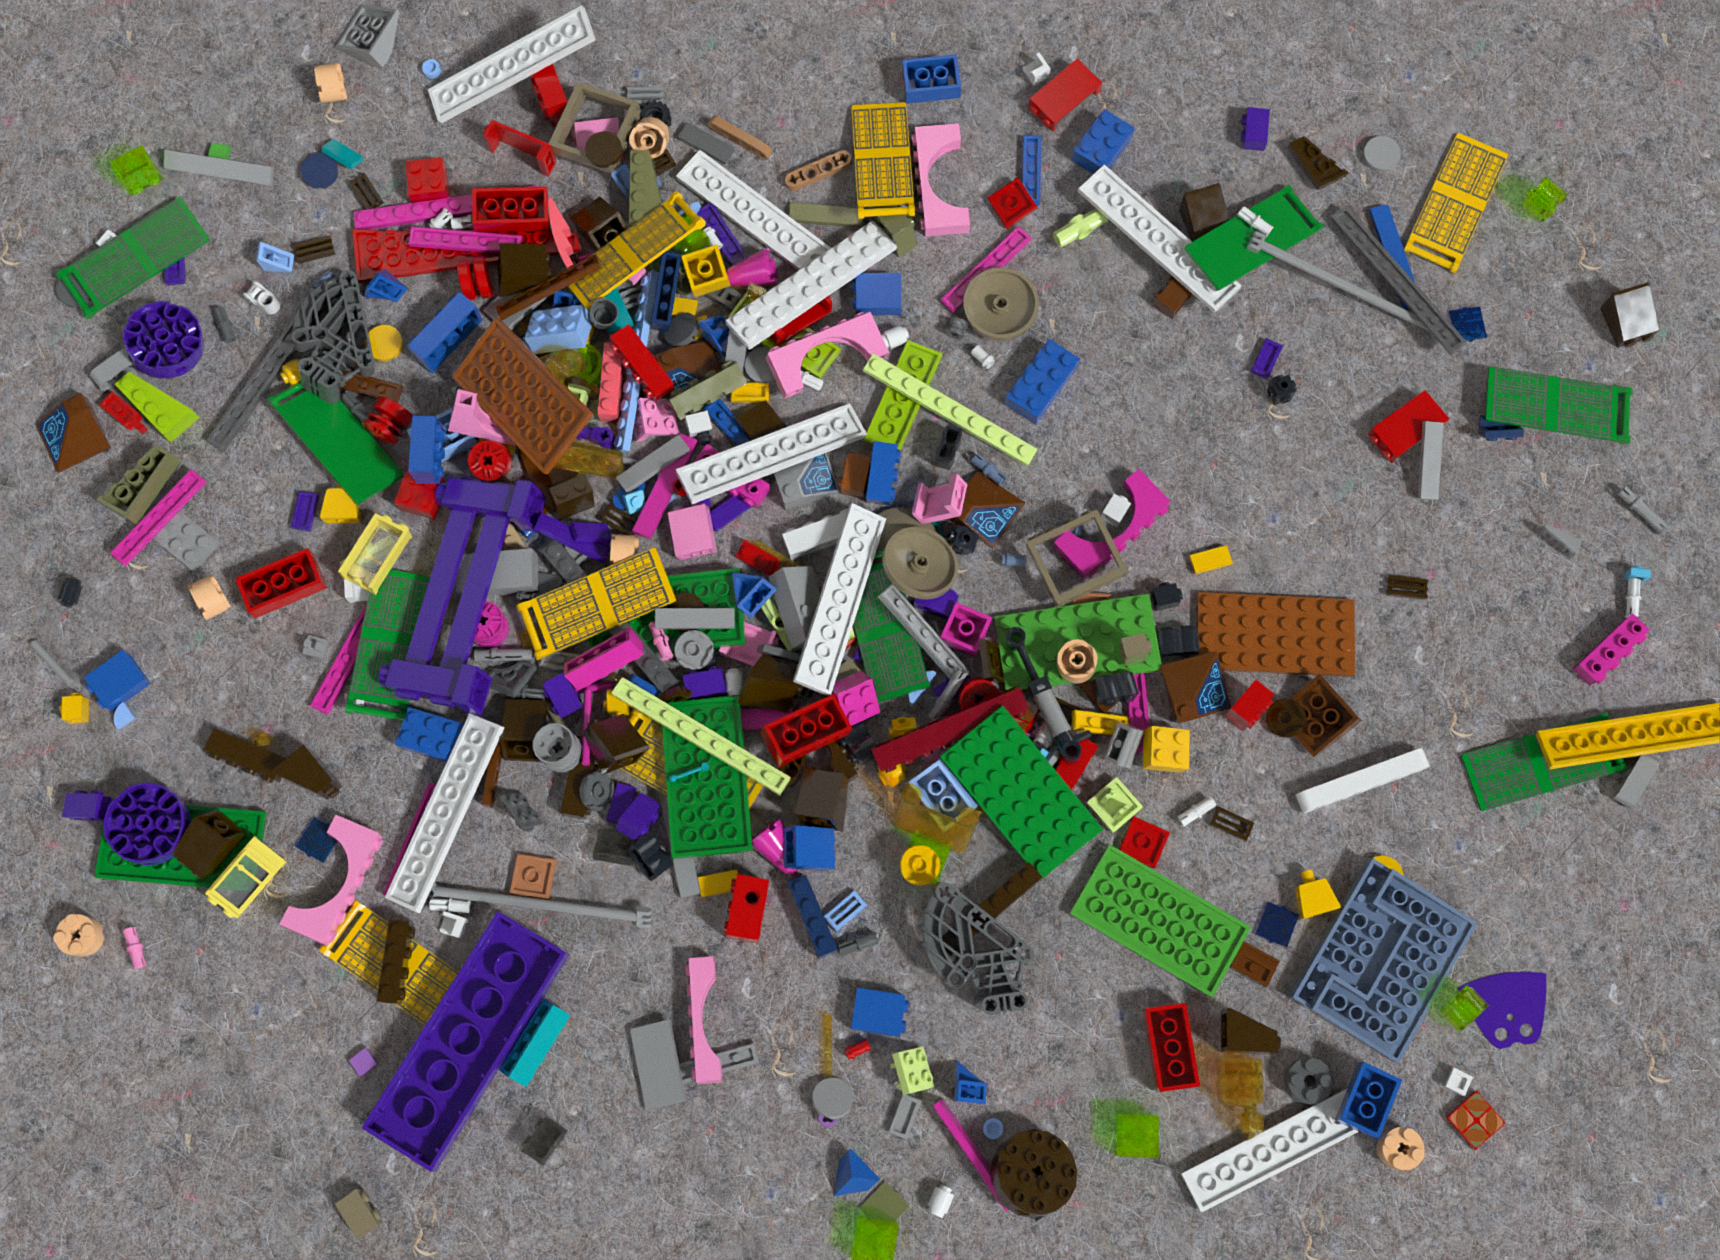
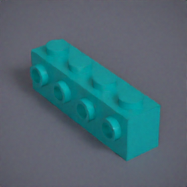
M543 999L499 1071L508 1078L527 1087L528 1083L533 1079L536 1070L544 1061L549 1049L555 1043L560 1031L566 1025L570 1014Z

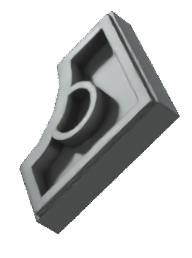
M522 660L509 668H493L488 674L493 678L490 689L515 698L536 673L537 668L535 665Z

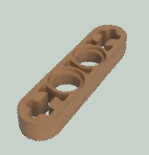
M712 116L708 122V126L713 131L764 160H767L773 152L764 142L718 116Z
M842 150L788 173L785 177L787 189L796 191L848 169L852 164L851 154L848 151ZM840 158L847 159V162L844 163ZM828 163L832 168L829 171H825L822 169V166ZM807 171H813L815 172V176L812 178H808L805 176V173ZM790 179H794L796 184L790 182Z

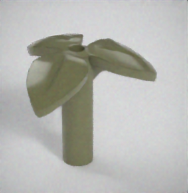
M685 266L679 269L676 291L681 295H688L689 286L683 282L689 280Z

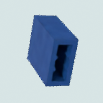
M861 273L856 277V280H852V291H856V297H852L853 309H856V315L864 312V314L871 312L872 315H901V273Z
M124 649L84 677L87 682L85 686L92 694H96L98 697L96 701L99 706L110 711H114L122 702L128 701L151 684L131 654Z
M796 825L783 828L785 869L812 871L835 869L834 829Z
M857 988L851 1030L900 1037V1033H905L906 1021L902 1019L903 1012L908 1013L909 1000H905L906 995Z

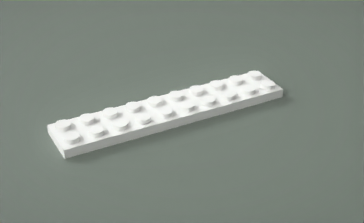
M582 5L429 88L428 92L437 120L443 123L595 41L596 39L585 8Z
M701 150L676 175L678 181L706 202L711 203L718 211L798 271L831 249L830 246Z
M1103 165L1078 188V193L1213 313L1219 310L1241 288V285L1235 281L1217 291L1184 250V247L1192 241L1106 165Z
M871 221L728 318L726 325L750 350L771 336L776 330L784 327L897 249V245L874 221Z
M849 403L676 469V474L691 504L863 439L867 433Z
M853 503L849 505L793 682L826 696H830L886 521V518Z
M469 713L385 896L386 899L417 913L421 912L504 727Z
M1347 1089L1180 1173L1199 1211L1202 1213L1357 1133L1358 1131L1335 1121Z

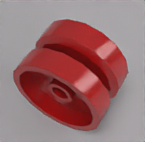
M484 256L473 259V269L468 260L458 261V278L463 295L470 301H475L478 297V289L483 299L493 297L491 278Z

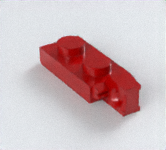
M113 391L99 404L127 429L132 431L135 428L141 434L148 430L141 423L143 420L141 415Z
M744 539L736 554L737 558L770 576L783 568L780 566L782 561L778 557Z

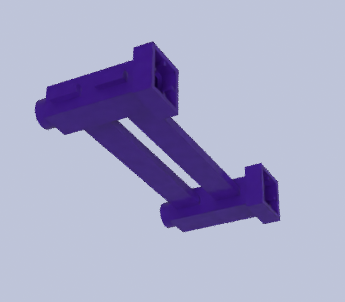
M461 477V479L449 478L447 483L442 482L438 485L436 489V502L438 505L446 506L451 513L405 661L393 659L391 664L385 663L379 673L380 685L394 691L396 697L419 701V698L430 699V702L433 704L449 707L456 705L466 713L482 716L493 678L479 667L467 665L509 522L513 521L523 531L536 532L533 529L543 510L546 496L532 482L517 480L516 485L500 482L491 484L479 479ZM475 516L485 517L440 667L430 666Z

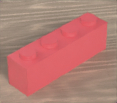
M604 343L598 416L601 422L618 423L621 412L620 404L622 401L625 367L620 360L622 359L618 353L615 354L611 350L610 343Z

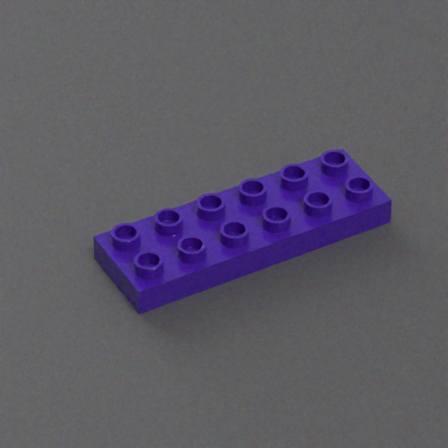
M497 911L361 1128L430 1172H436L570 955Z

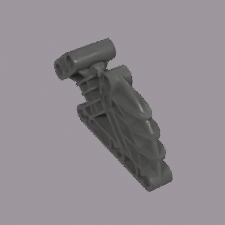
M345 270L340 274V277L329 281L323 279V283L314 290L310 288V293L302 301V298H300V306L293 322L292 341L294 348L299 352L312 351L309 358H303L298 362L301 386L310 393L314 390L315 396L319 394V398L329 404H335L340 400L339 387H344L346 382L352 379L355 374L359 373L363 377H369L375 372L374 358L356 274L351 270ZM342 296L335 306L331 308L330 301ZM328 304L329 313L319 324L317 313L324 305ZM355 314H357L358 320H355ZM314 318L317 326H311ZM346 321L348 322L352 345L335 335ZM356 331L365 333L366 349L360 350L356 347L354 339ZM324 336V338L318 339L317 337ZM301 338H302V339H305V340L302 341V342L297 341L298 339H301ZM323 349L325 351L321 352L322 357H317L319 353L318 350ZM363 360H366L367 366H364ZM346 364L351 366L355 370L353 372H348L346 374Z
M937 882L932 888V894L926 908H921L924 910L923 923L918 926L922 929L923 942L921 941L920 944L925 947L927 956L936 972L948 986L954 989L961 988L971 975L977 994L974 998V1004L977 1009L988 1015L1000 1014L1001 1011L1007 1013V1010L1013 1012L1025 1009L1028 1005V998L1025 993L1018 990L1023 988V963H1029L1033 960V949L953 886L946 882ZM939 888H945V892L952 896L948 898L945 895H940ZM946 907L952 911L954 929L942 921ZM973 912L977 913V916L984 921L981 923L973 919L971 914ZM990 923H994L1011 937L1009 946H1003L987 933V926ZM941 925L955 935L957 952L942 941ZM971 926L996 944L999 949L974 952ZM1018 947L1024 950L1027 954L1026 957H1022V954L1014 949ZM945 948L957 956L953 962L948 957ZM969 956L971 964L968 967H964L962 960ZM1019 962L1015 979H1010L1009 974L1014 973L1010 969L1006 970L1004 964ZM987 967V973L981 974V977L986 978L985 983H981L979 978L976 977L974 973L976 968ZM953 973L959 975V980L955 984L950 982V976Z

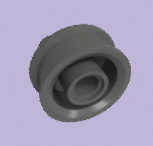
M1299 1059L1293 1062L1285 1072V1089L1289 1096L1300 1104L1311 1105L1323 1102L1328 1098L1333 1089L1332 1072L1319 1059ZM1307 1075L1313 1080L1311 1087L1306 1086L1304 1083V1078Z

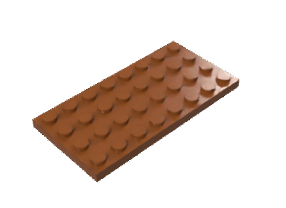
M495 317L452 375V378L465 391L477 393L479 406L544 474H549L594 415L524 342L497 317Z
M1198 592L1197 630L1200 651L1197 653V656L1217 651L1222 671L1299 675L1321 674L1322 676L1341 677L1355 676V599Z

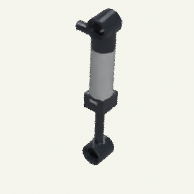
M1012 627L1007 631L1006 644L1009 649L1018 651L1032 680V682L1028 683V690L1061 753L1062 760L1067 764H1075L1081 757L1082 749L1079 742L1090 738L1092 734L1090 730H1086L1074 736L1053 694L1052 686L1047 676L1039 678L1024 648L1026 641L1024 630L1020 627ZM1016 635L1019 636L1021 640L1019 642H1013L1011 640V637ZM1072 748L1077 754L1069 756L1066 754V750Z

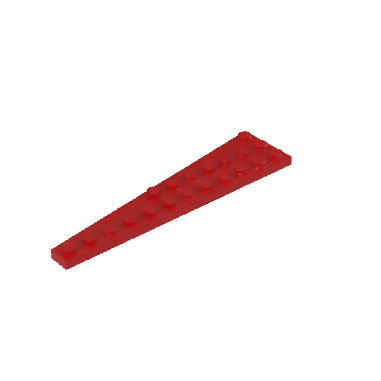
M352 230L358 283L371 282L378 272L385 269L394 277L401 278L457 270V262L462 260H468L473 267V259L483 256L487 265L498 264L499 254L409 246L410 230H405V232H394V230ZM517 231V233L484 232L522 236V244L545 245L546 252H549V256L560 255L552 231H536L535 233H525V231ZM571 232V236L567 237L572 246L573 252H580L578 233Z

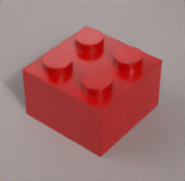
M443 157L405 161L408 196L412 203L449 198L447 166Z
M407 468L394 504L399 510L435 520L440 505L436 502V489L439 484H417L408 472L409 468ZM440 478V483H446L443 478Z
M1255 679L1225 717L1242 731L1247 727L1251 729L1261 717L1259 712L1263 715L1274 702L1271 698L1275 694Z

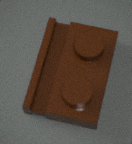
M1243 941L1229 968L1266 988L1280 961Z

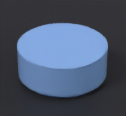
M428 59L422 64V71L425 77L433 79L440 75L441 68L436 60Z
M991 1118L983 1124V1133L987 1138L998 1139L1003 1134V1124L998 1119Z

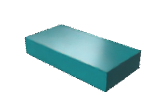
M335 139L322 146L323 153L349 169H353L363 162V156Z

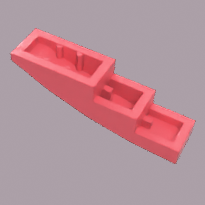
M549 198V218L553 237L566 269L574 266L569 257L574 252L567 237L571 236V232L553 199Z

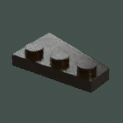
M1305 136L1290 142L1287 146L1317 191L1349 174L1347 170L1339 168L1335 164L1336 161L1332 158L1328 159L1321 153V149Z

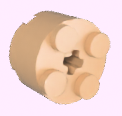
M340 63L314 66L321 103L347 99Z
M642 118L631 131L629 137L630 146L633 150H649L653 159L660 156L669 143L668 126L657 118Z
M612 534L610 566L631 558L634 554H638L639 538H636L635 535Z
M208 575L187 586L206 621L231 607L214 575Z
M1084 640L1068 641L1058 653L1057 669L1059 674L1065 681L1071 683H1082L1093 676L1097 665L1095 649ZM1075 658H1078L1079 665H1076L1074 662Z
M70 914L58 924L53 939L62 952L84 957L96 953L102 946L104 941L103 928L100 922L92 917Z
M1393 1127L1385 1130L1377 1143V1153L1380 1160L1392 1169H1413L1420 1164L1425 1156L1424 1143L1421 1137L1413 1129L1407 1127ZM1400 1145H1403L1404 1148L1402 1149V1152H1398L1397 1150L1400 1147Z

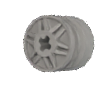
M559 723L548 724L542 727L534 737V753L550 770L567 772L580 762L582 757L581 742L566 726Z

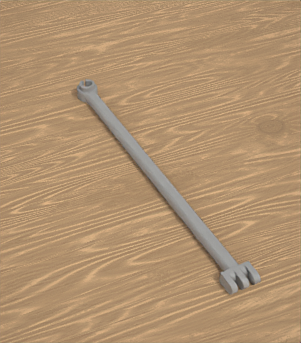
M1254 231L1252 233V237L1246 247L1248 250L1256 254L1262 250L1429 332L1415 314L1264 241L1266 235Z
M435 882L427 899H432L440 896L636 921V927H651L652 909L638 906L637 911L441 887L437 886Z

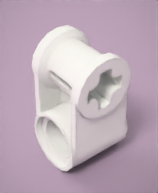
M254 280L252 287L246 293L244 292L242 296L267 314L277 313L280 309L278 300L270 291Z

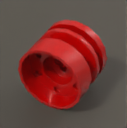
M379 396L373 405V409L378 415L369 412L367 415L369 419H364L362 425L378 439L397 445L399 442L398 437L403 435L398 426L407 429L413 415L395 401Z
M491 440L482 441L473 446L468 457V464L472 473L479 479L486 481L502 479L509 473L513 463L512 454L507 446L501 442ZM486 457H493L491 460L493 464L486 465Z
M980 677L971 678L963 683L959 689V706L963 709L975 704L976 698L974 696L976 694L979 696L983 694L982 699L984 700L1000 693V691L987 679Z

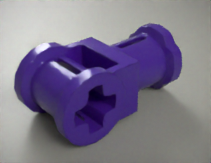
M585 426L576 438L578 440H589L593 444L610 449L614 447L616 437L608 427L600 428L594 426L592 428Z

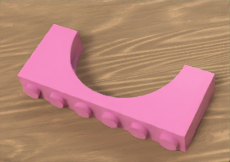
M959 123L915 127V134H912V146L916 145V151H913L914 162L918 163V168H915V177L920 182L917 185V196H921V201L918 202L919 213H923V218L920 219L921 230L925 231V236L969 233L970 230L968 208L955 207L943 202L934 194L928 182V173L932 164L946 152L960 149Z
M864 312L858 313L854 316V319L849 321L843 319L834 327L826 326L819 333L813 334L812 332L803 336V339L799 341L794 339L787 342L784 347L779 348V346L770 349L765 359L783 398L786 399L802 392L804 388L800 374L802 360L811 349L820 344L828 342L847 344L858 350L867 362L872 354L882 359L886 358L889 351L871 312L866 314Z
M457 390L448 431L517 446L488 414L481 409L477 402V393Z
M335 815L326 833L339 841L347 854L348 874L343 887L333 899L321 906L310 909L288 906L279 924L285 929L327 947L329 943L334 941L337 934L336 929L339 924L343 923L346 917L345 911L348 905L351 906L354 902V893L357 887H361L363 884L364 874L372 866L373 856L376 851L380 850L383 843V837L378 832L338 815Z

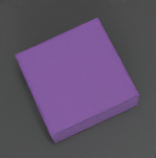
M364 1048L349 1060L360 1077H363L379 1065L368 1048Z

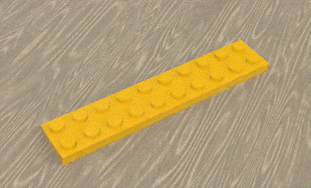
M1720 703L1540 730L1536 733V737L1549 769L1720 743Z

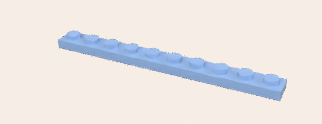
M653 270L644 274L641 278L640 285L642 288L637 300L639 303L638 311L635 314L636 325L634 331L646 347L658 279V272ZM629 368L626 369L627 380L623 386L624 398L620 404V410L622 411L617 423L618 435L614 441L615 453L620 455L630 451L641 384L636 383L632 377L633 373Z

